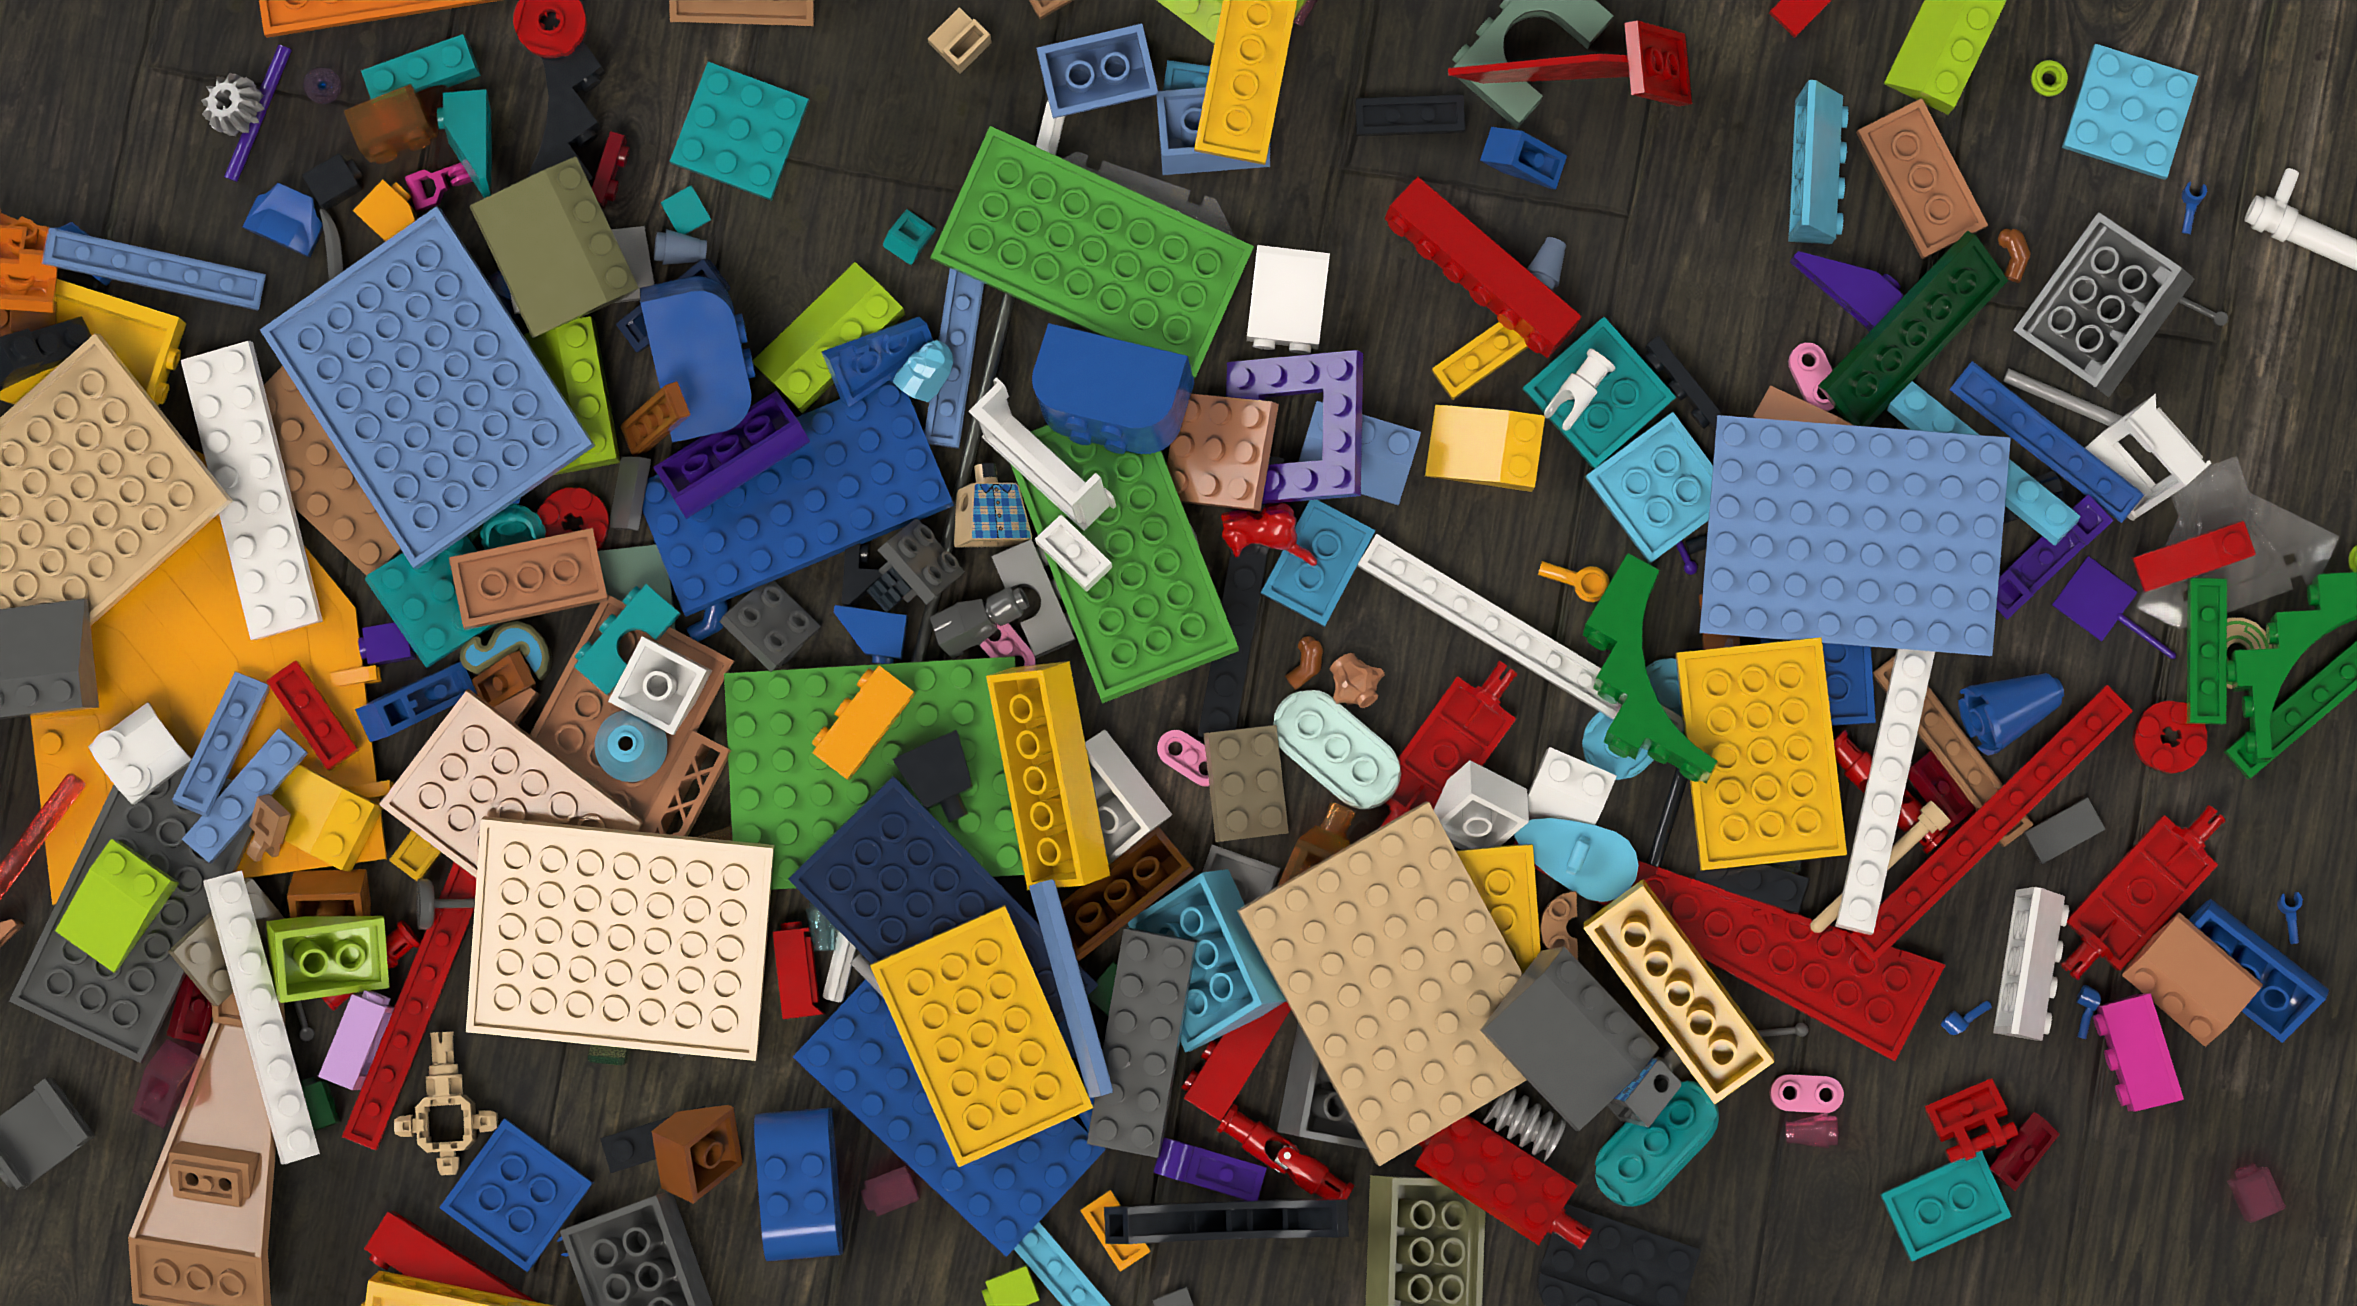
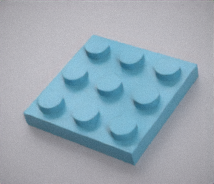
M2095 44L2090 54L2062 148L2165 180L2170 171L2199 76Z
M1673 412L1585 476L1586 480L1649 564L1709 521L1713 465Z

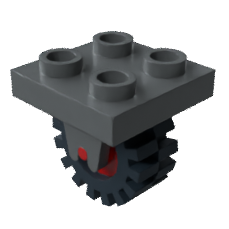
M914 519L878 549L888 562L878 570L883 576L867 592L885 612L889 611L900 600L904 599L908 603L917 595L927 605L956 581L964 571L959 566L957 559L947 552L934 538L933 532L918 519Z

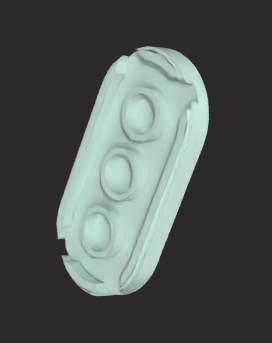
M1316 690L1292 693L1280 703L1275 712L1273 722L1277 726L1279 747L1338 799L1353 808L1371 809L1384 804L1393 796L1398 788L1401 777L1400 763L1396 754L1386 742L1341 704H1336L1331 696Z

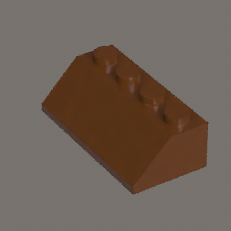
M1159 826L1108 865L1110 876L1082 886L1061 903L1078 961L1194 870Z

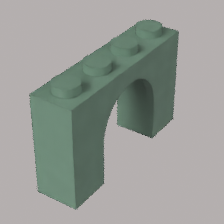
M1503 0L1499 6L1503 9L1501 14L1495 20L1489 17L1476 32L1479 39L1471 47L1465 44L1452 59L1456 63L1454 68L1507 63L1503 49L1504 37L1512 26L1527 18L1541 17L1557 23L1588 49L1611 23L1614 15L1596 0ZM1458 78L1516 129L1540 104L1543 97L1527 82L1482 84Z

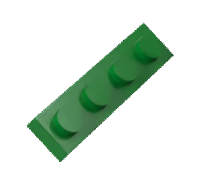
M2189 578L2187 602V724L2224 725L2226 724L2227 579Z

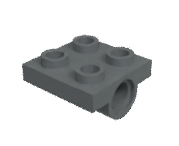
M775 581L755 588L724 614L719 621L770 672L778 666L782 667L821 627Z

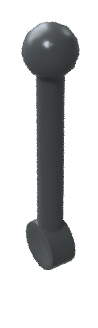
M2183 296L2179 303L2211 318L2216 326H2223L2228 322V316L2225 312L2215 313Z
M301 1000L293 1001L301 1025L299 1036L303 1041H310L314 1038L315 1032L308 1026Z
M1798 1023L1795 1027L1756 1031L1761 1037L1790 1034L1804 1037L1808 1034L1809 1029L1805 1023Z

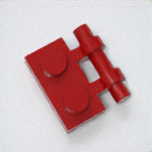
M1992 1078L1925 1106V1112L1940 1142L1954 1137L1958 1144L1945 1150L1950 1163L1963 1158L1965 1161L1975 1158L1977 1152L1991 1146L1999 1148L2007 1144L2006 1140L2019 1135L2014 1122L2000 1127L1997 1121L1998 1118L2008 1115V1110ZM1985 1124L1988 1130L1987 1133L1969 1139L1967 1131Z

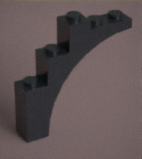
M548 12V17L543 15L540 23L545 24L546 30L550 31L554 30L553 27L557 28L560 21L556 19V13ZM582 40L574 52L568 56L557 58L541 57L545 67L549 95L547 125L540 151L526 178L576 156L591 188L593 186L594 178L573 151V148L577 145L583 148L597 138L596 132L601 127L577 93L581 90L588 92L595 88L602 81L600 77L605 74V71Z
M77 317L31 332L27 328L1 336L0 391L40 372L60 365L92 335L83 317Z
M1285 1198L1104 1207L1105 1244L1254 1238L1349 1237L1347 1199Z

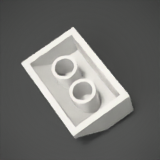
M1103 730L1086 741L1085 745L1108 865H1110L1152 830L1166 821L1172 813L1108 732Z

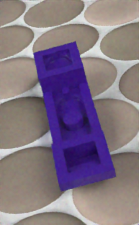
M2089 494L2072 508L2081 517L2078 523L2056 546L2041 536L1999 576L1996 610L2006 620L2023 606L2037 590L2082 548L2088 545L2114 521Z

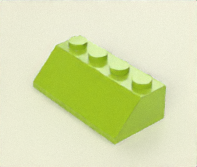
M1924 0L1884 84L1916 100L1922 98L1926 105L1949 115L1955 108L2007 0Z
M854 262L753 360V364L803 414L834 384L822 351L894 326L905 315V311L873 277Z
M591 316L578 318L535 338H532L530 332L524 334L529 345L595 444L593 448L554 475L620 463L601 348L594 319Z

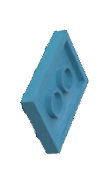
M1309 500L1295 530L1297 533V545L1309 550L1317 559L1316 566H1311L1303 559L1283 550L1261 594L1325 627L1375 530L1319 500Z

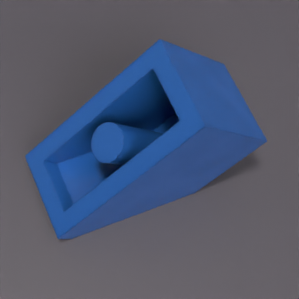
M1491 127L1480 161L1504 174L1550 189H1556L1567 155L1523 131Z
M834 606L835 615L865 655L872 657V663L893 664L894 660H903L908 625L907 615Z

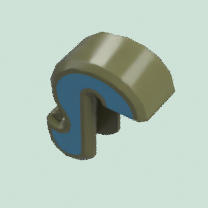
M519 621L504 623L497 628L486 646L482 638H471L462 646L460 652L462 666L478 675L507 655L517 651L523 652L537 678L541 681L550 673L553 659L546 639L533 626Z

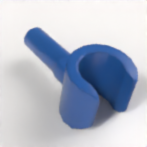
M2191 181L2182 191V200L2186 204L2183 234H2191L2197 205L2201 203L2207 193L2205 184L2200 188L2199 197H2195L2190 193Z
M2299 892L2294 893L2295 907H2289L2285 904L2284 893L2277 901L2278 909L2286 915L2290 944L2299 943L2296 911L2303 903Z
M2087 985L2082 986L2076 998V1003L2085 1007L2077 1036L2083 1039L2087 1038L2091 1017L2101 1001L2097 990Z
M1986 1000L1963 1017L1953 1010L1941 1022V1026L1949 1034L1957 1035L1963 1032L1975 1018L1991 1009L1992 1006Z

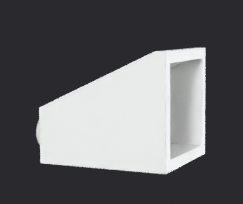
M1257 245L1247 341L1254 342L1253 347L1274 350L1275 344L1289 346L1290 352L1310 354L1311 349H1318L1330 253Z

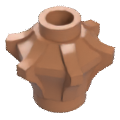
M1354 653L1341 656L1331 665L1330 671L1334 675L1333 679L1335 682L1333 700L1336 704L1346 702L1348 706L1358 704L1360 708H1365L1377 700V685L1381 678L1385 676L1381 668L1365 664L1357 659Z

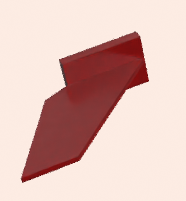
M1638 20L1624 23L1627 55L1589 54L1448 68V76L1482 84L1630 77L1631 95L1679 107L1692 104L1685 33Z

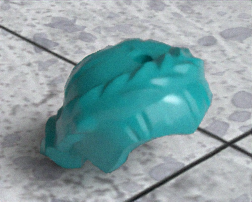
M511 504L483 524V528L480 531L481 543L484 549L488 550L546 538V530L536 513L525 506Z

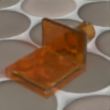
M1330 802L1322 824L1320 826L1315 825L1298 838L1278 886L1309 869L1311 862L1318 864L1349 846L1350 840L1346 838L1347 832L1356 813L1340 804Z

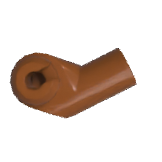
M2006 228L1998 236L1999 245L2007 248L2011 257L2004 275L2008 280L2020 283L2031 252L2021 231Z
M1305 636L1299 641L1298 649L1301 652L1300 665L1285 675V678L1294 690H1297L1321 670L1323 648L1321 643L1312 636Z

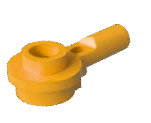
M1542 561L1538 573L1540 576L1574 586L1576 594L1586 602L1594 603L1600 601L1610 584L1608 575L1604 570L1593 566L1575 572Z

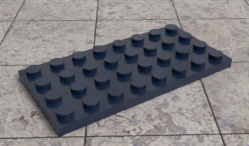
M894 776L788 878L871 964L1005 905L1057 1025L1066 1018L1040 925ZM1079 966L1086 995L1088 996L1098 984Z

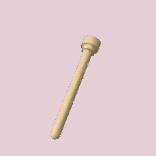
M1931 800L1920 810L1922 814L1917 817L1919 822L1892 846L1887 871L1929 831L1932 834L1937 829L1941 831L1951 822ZM1842 894L1811 922L1812 931L1821 933L1837 918Z

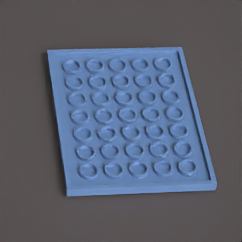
M437 206L260 329L404 555L415 569L423 566L595 446L441 208Z
M1717 415L1699 633L1782 640L1822 638V643L1992 656L2011 438Z

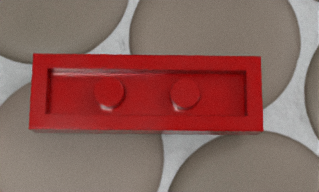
M293 661L266 680L327 770H332L359 751V748L299 661Z

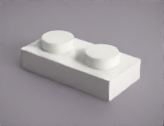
M1062 515L1035 538L1036 544L1086 592L1113 568L1112 563Z

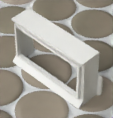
M995 378L993 380L995 386L968 411L979 421L983 432L982 438L1075 524L1085 531L1109 506L1113 509L1116 507L1113 495L1104 488L1101 477L1096 473L1087 482H1084L1013 417L1006 400L1009 397L1007 389L998 378Z
M2156 393L2106 428L2085 447V449L2145 494L2127 516L2132 521L2187 486L2211 464L2210 460L2204 463L2202 460L2203 456L2160 408L2156 409ZM2131 433L2146 451L2152 452L2171 475L2155 484L2118 441Z

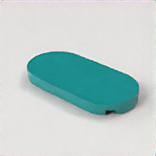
M1686 1081L1681 1082L1679 1090L1649 1127L1626 1122L1605 1143L1597 1155L1595 1177L1600 1190L1611 1201L1622 1206H1638L1651 1201L1712 1138L1719 1121L1717 1104L1712 1102L1700 1084Z

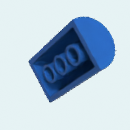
M2212 899L2206 901L2190 917L2189 921L2263 984L2261 989L2241 1012L2283 1043L2326 1000L2329 989Z

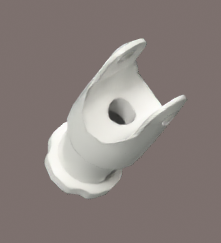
M1593 349L1587 351V359L1576 374H1570L1545 409V418H1550L1562 403L1567 400H1575L1573 410L1563 423L1562 428L1565 431L1573 426L1598 393L1596 388L1606 374L1613 372L1616 368L1609 360Z

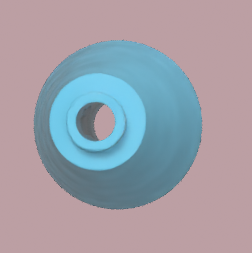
M621 710L609 716L601 724L595 737L594 747L596 758L606 773L621 781L637 782L649 778L661 767L667 755L668 741L664 730L626 710ZM628 736L632 739L633 746L630 750L624 751L621 749V741L624 737Z

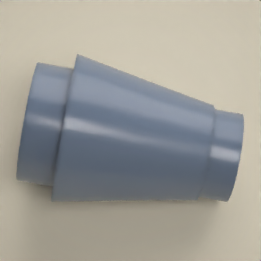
M668 229L665 232H656L654 260L662 261V265L692 263L706 259L707 240H700Z
M1547 237L1527 270L1553 291L1554 287L1559 286L1566 244L1559 239Z

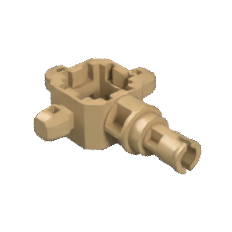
M454 1032L430 1033L432 1066H429V1076H426L427 1097H424L415 1107L416 1118H413V1115H406L394 1119V1132L400 1137H414V1133H417V1144L427 1153L440 1152V1158H436L440 1175H456L458 1173L460 1157H456V1151L468 1150L476 1142L477 1129L480 1132H488L497 1129L499 1126L498 1113L480 1110L479 1114H476L475 1103L468 1096L463 1095L462 1074H458V1064H454ZM461 1104L464 1117L463 1141L432 1143V1139L429 1136L428 1112H430V1106Z

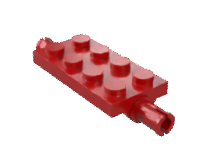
M1498 661L1497 666L1484 684L1476 688L1466 683L1460 677H1456L1399 756L1400 782L1393 796L1385 802L1390 807L1389 810L1391 812L1380 827L1426 801L1431 804L1434 810L1447 780L1469 761L1483 766L1516 720L1514 716L1500 706L1501 702L1499 701L1510 683L1518 675L1513 669L1510 668L1503 679L1500 680L1499 677L1507 665Z
M2208 805L2189 828L2184 827L2183 829L2175 825L2167 816L2162 815L2068 916L2066 924L2081 937L2082 941L2078 948L2061 964L2065 971H2071L2069 975L2079 980L2098 957L2104 958L2117 971H2121L2218 866L2204 850L2206 847L2204 843L2226 821L2221 814L2215 815L2218 812L2216 809Z
M1469 1115L1418 1143V1145L1423 1147L1421 1150L1423 1153L1415 1164L1417 1168L1535 1244L1540 1245L1547 1233L1552 1234V1232H1555L1581 1250L1592 1233L1593 1229H1589L1565 1213L1566 1209L1564 1207L1578 1185Z

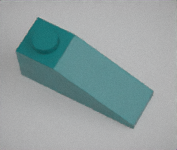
M487 90L443 93V107L437 108L439 129H445L449 145L483 198L492 195V111Z

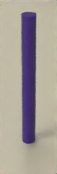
M278 44L261 85L260 91L264 96L259 103L262 104L265 110L257 112L256 117L259 123L251 122L249 124V133L241 134L224 177L231 181L238 182L286 66L292 50Z

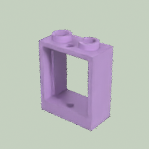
M364 990L363 995H351L318 1077L350 1090H361L395 1008L388 1005L391 998Z

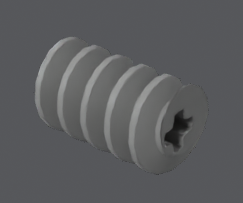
M1515 1088L1497 1097L1486 1114L1483 1123L1486 1124L1495 1117L1497 1119L1495 1125L1497 1132L1506 1125L1509 1126L1507 1138L1512 1139L1518 1133L1521 1134L1519 1146L1523 1148L1532 1141L1534 1143L1533 1155H1536L1543 1149L1546 1150L1545 1162L1560 1141L1565 1130L1566 1121L1560 1119L1552 1125L1554 1113L1548 1111L1540 1117L1541 1105L1538 1103L1527 1109L1529 1097L1524 1095L1515 1101L1517 1090Z

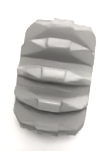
M229 73L227 78L217 76L215 87L206 86L210 94L209 97L201 100L203 105L207 107L202 115L206 120L210 121L209 125L214 130L236 137L239 131L249 133V124L251 122L259 123L256 115L257 112L265 110L262 104L259 103L264 95L256 88L252 80Z

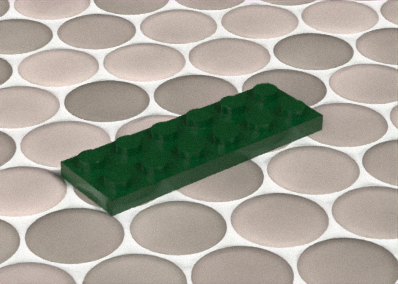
M1966 231L1818 385L1845 421L1854 426L1868 427L2009 281L1977 236Z

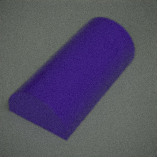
M775 391L752 405L745 418L737 426L724 432L702 436L653 468L684 517L688 519L810 443V440L797 418L779 393Z

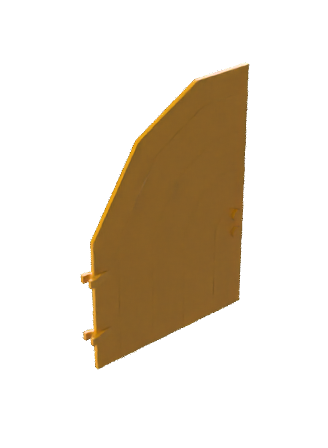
M193 450L207 468L204 454ZM217 514L91 625L99 708L30 716L52 905H56L114 785L95 760L88 746L94 742L100 733L112 729L143 705L150 703L156 715L173 738L193 758L235 672L267 684L266 680L293 661H299L355 742L359 751L332 770H327L270 688L227 778L234 780L279 728L308 752L306 757L299 763L300 765L380 804V799L384 798L393 787L394 782L390 780L378 782L373 742L369 741L355 711L356 708L368 703L366 684L382 682L380 668H377L376 665L364 667L358 645L360 632L357 608L305 545L304 548L323 622L258 640H250L220 516ZM382 812L356 863L387 859ZM254 832V834H253V836H252V838H251V840H250V842H249V844H248V847H249L250 843L252 842V840L254 839L255 832ZM283 840L277 857L272 858L264 851L261 861L257 862L246 854L247 847L236 872L242 870L245 879L332 867V865Z

